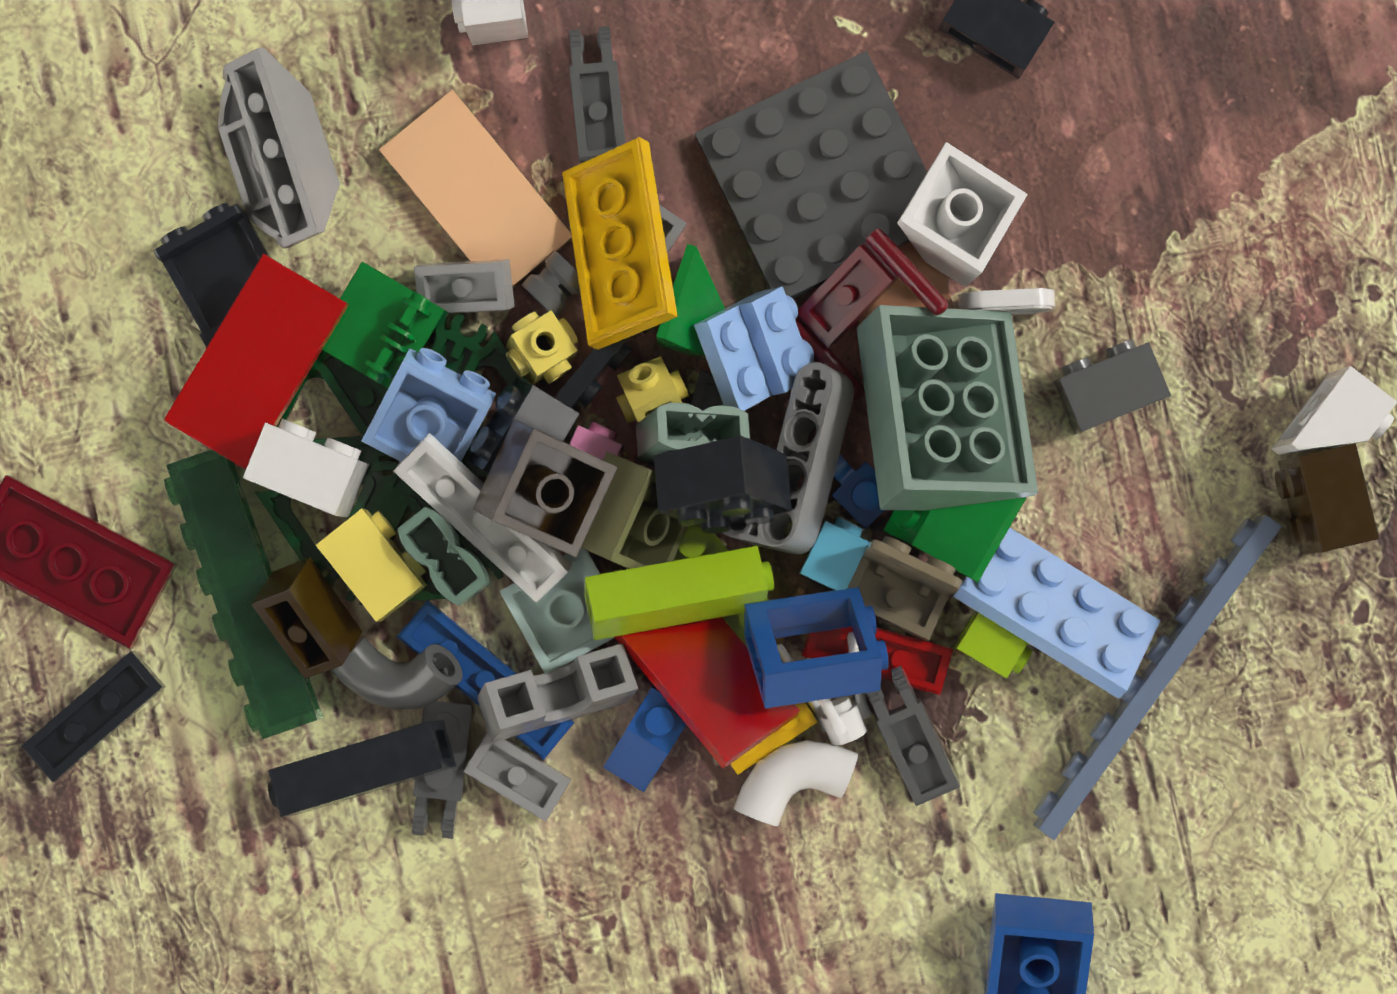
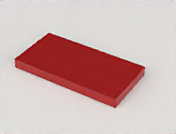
M263 254L163 421L246 470L265 423L277 426L349 304Z
M722 617L614 637L619 644L623 643L628 655L723 769L796 718L800 711L795 704L764 708L748 649Z

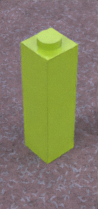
M758 546L588 576L585 577L584 597L593 639L599 640L744 613V604L767 601L768 591L774 590V579L770 563L761 562Z

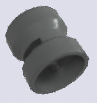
M556 251L545 260V268L539 274H531L521 284L547 312L552 310L556 317L565 309V301L571 295L580 294L577 271Z

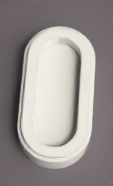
M1053 289L988 290L958 295L959 309L1005 311L1011 312L1012 315L1045 313L1055 308V291Z

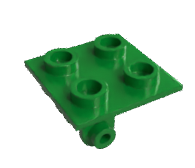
M362 261L340 297L349 306L322 350L389 389L408 350L412 349L419 352L424 347L445 310L430 302L429 299L421 294L408 289Z

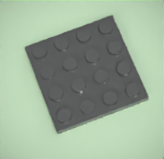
M867 51L695 133V138L770 289L783 286L785 294L793 299L822 285L877 228H881L898 248L910 242L897 222L927 174V170Z

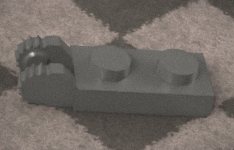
M609 26L599 27V33L597 34L602 62L584 64L583 61L584 40L580 34V29L569 30L572 65L569 66L580 163L626 143L617 61H613Z
M902 666L891 670L892 681L897 691L900 692L905 702L904 705L889 711L881 686L880 691L867 694L877 714V725L915 805L918 806L960 788V782L921 699L916 698Z
M434 701L423 707L422 723L444 720L457 767L415 779L413 796L417 797L413 815V835L423 836L424 831L427 829L429 798L446 800L444 815L441 820L442 838H454L458 803L463 799L464 770L467 765L473 705Z

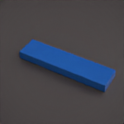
M430 600L423 604L397 635V638L417 655L431 644H438L449 650L462 668V680L456 687L478 706L477 696L485 683L517 674ZM571 719L515 737L544 760L575 722Z

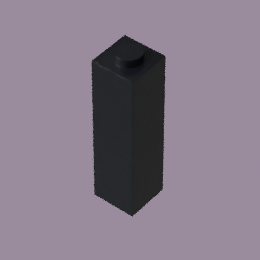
M444 720L427 721L270 769L268 772L271 781L268 783V794L272 805L279 809L280 817L293 816L457 766Z

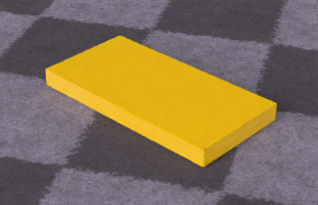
M638 137L563 171L562 176L588 346L599 350L678 317L649 142Z

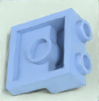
M783 286L756 292L694 324L724 406H732L745 411L772 395L786 393L793 388L794 380L799 370L814 361V351L811 345L801 338L795 322L798 315L797 305L790 296L785 294Z
M421 348L419 352L409 349L362 442L402 461L430 433L459 461H462L491 407L496 393L488 389L490 386L489 381L480 374L467 370L460 375L445 367L446 359L436 351Z

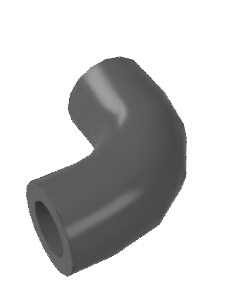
M364 636L356 642L344 664L330 670L347 688L367 702L393 710L420 709L446 695L461 682L463 676L462 668L455 656L445 647L438 644L429 645L409 662H396L381 654Z

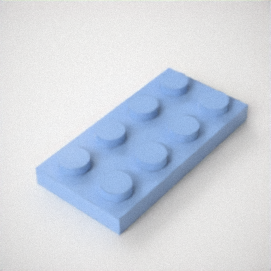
M1009 528L979 582L977 583L964 576L959 590L953 596L1118 699L1128 690L1161 621L1012 528Z

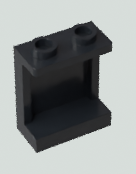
M223 203L213 207L203 214L204 222L190 230H187L186 226L172 230L160 239L163 245L153 250L156 258L165 266L202 333L199 335L206 348L262 255L265 254L271 258L253 224L248 219L245 210L238 204L229 207L228 203Z

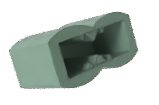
M686 403L661 405L636 424L637 458L654 465V455L740 435L750 439L748 413L736 407L723 405L713 406L703 411Z
M424 507L398 528L400 540L406 551L417 562L429 567L430 577L435 587L450 602L459 606L465 605L491 584L488 571L483 562L472 551L460 545V539L455 528L436 510Z

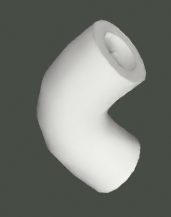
M810 740L780 746L757 762L744 782L733 809L764 823L779 826L788 801L800 790L815 789L841 799L851 779L858 754L839 746Z

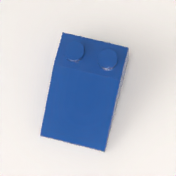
M995 893L985 994H1086L1094 940L1092 902Z

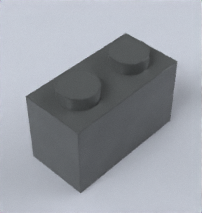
M1130 339L1106 349L1109 356L1106 360L1092 365L1089 357L1062 367L1065 376L1054 381V385L1075 435L1171 396L1149 342L1136 347L1134 340Z

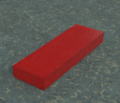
M852 627L807 633L801 656L813 659L849 653L847 635L853 632ZM877 628L876 640H883L885 642L888 653V669L881 670V679L892 681L891 670L902 666L913 688L941 695L953 649Z

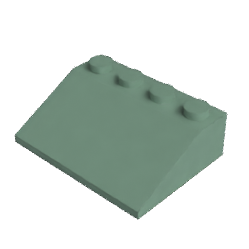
M879 305L856 329L880 510L925 511L1035 496L1038 493L1011 312L947 309L941 315H934L927 307Z

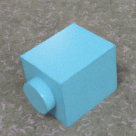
M837 517L834 525L824 521L820 528L819 536L814 546L810 549L799 574L834 591L847 589L869 544V541L860 538L863 529Z

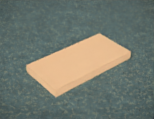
M453 89L379 149L381 154L470 261L510 260L513 288L545 263V260L554 251L558 252L572 241L571 232Z

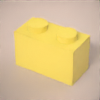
M360 509L316 544V546L374 620L380 622L427 586L420 577L427 571L407 551L401 553L390 539L396 534V531L379 511L371 515L368 510Z

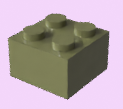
M606 452L603 460L618 468L581 548L629 569L673 561L688 526L678 524V519L658 513L655 472Z

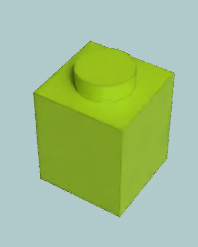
M974 611L953 646L956 650L1006 679L1011 671L1017 675L1021 672L1033 651L1027 647L1028 643L977 611Z

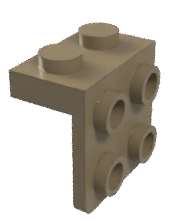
M884 536L882 542L873 539L868 544L847 589L859 587L864 605H871L873 607L875 618L924 641H929L949 596L959 590L963 581L954 576L956 569L953 566L932 557L928 558L927 563L909 555L911 548L908 545L894 538Z

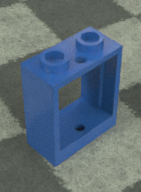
M859 587L744 604V639L764 708L880 691L881 670L888 669V653L885 642L883 640H876L875 613L871 605H864ZM852 627L859 652L786 663L781 661L775 638Z

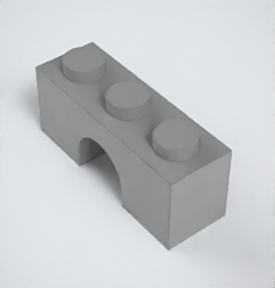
M622 643L577 656L571 664L546 674L533 676L532 670L487 682L478 694L477 700L491 743L628 703L638 690V686Z

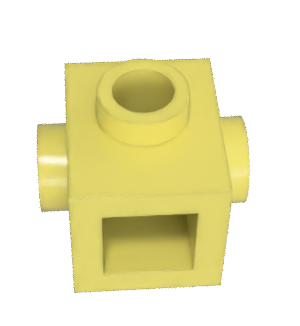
M552 310L539 318L535 311L523 317L512 326L515 333L510 336L506 344L508 350L506 357L519 377L525 376L532 385L545 378L549 384L572 369L570 362L578 351L574 345L578 342L574 330L564 318L558 320ZM543 335L552 349L544 351L538 348L536 338Z
M661 356L617 375L624 394L616 398L627 423L635 420L639 423L659 406L668 403H682V399L689 397L679 371L676 370L669 373Z

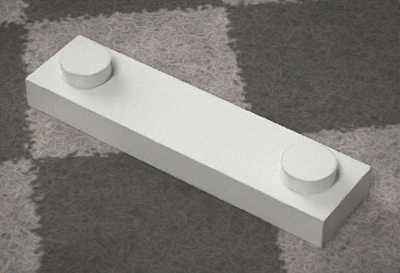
M430 433L394 469L393 472L536 603L569 572L572 564L554 547L494 522L473 510L484 483Z

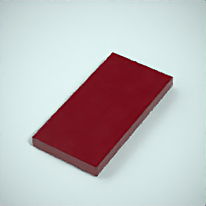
M5 475L0 484V581L115 642L133 649L178 564L10 475Z

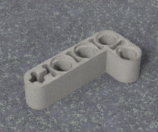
M812 362L803 366L794 380L777 446L778 451L787 454L792 511L775 514V520L766 524H748L744 528V521L731 524V530L723 532V534L754 546L790 554H804L814 546L819 536L854 398L852 381L846 375L822 363ZM816 427L815 438L808 444L810 432ZM804 474V483L797 491V481ZM792 521V530L785 538V528Z

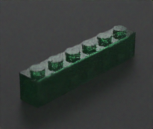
M210 449L166 465L170 477L164 479L165 488L171 503L174 506L180 504L186 522L180 524L181 534L188 550L196 549L202 566L196 569L197 579L204 595H212L218 613L212 614V621L221 641L228 640L234 657L228 660L229 670L236 686L243 685L249 704L244 705V711L253 732L260 731L263 740L324 718L310 677L305 679L252 606V602L273 571L234 462Z

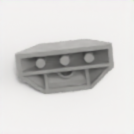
M257 48L224 65L223 79L225 84L220 100L218 129L248 219L266 234L275 238L276 243L282 248H290L325 231L340 182L311 93L265 48Z

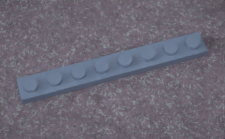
M1267 515L1256 516L1253 521L1246 518L1231 538V541L1236 545L1225 560L1218 557L1203 576V580L1208 584L1196 599L1191 595L1179 608L1174 619L1179 621V624L1169 638L1163 634L1153 644L1146 658L1151 660L1150 664L1141 676L1135 673L1128 690L1121 697L1123 701L1113 715H1110L1108 712L1103 714L1090 733V736L1095 740L1084 754L1077 751L1062 771V775L1066 777V780L1056 793L1049 790L1037 804L1033 812L1038 816L1033 824L1036 828L1053 840L1057 838L1282 527Z

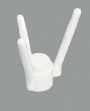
M848 633V652H859L854 633ZM782 644L777 645L782 662H793V658H791ZM865 693L854 695L855 703H851L847 696L832 701L830 699L808 702L817 716L823 732H827L833 746L854 741L867 732L863 719L872 714L866 702Z

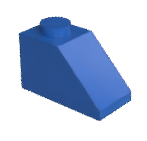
M652 685L603 766L604 769L642 792L646 790L686 726L685 722L654 685Z

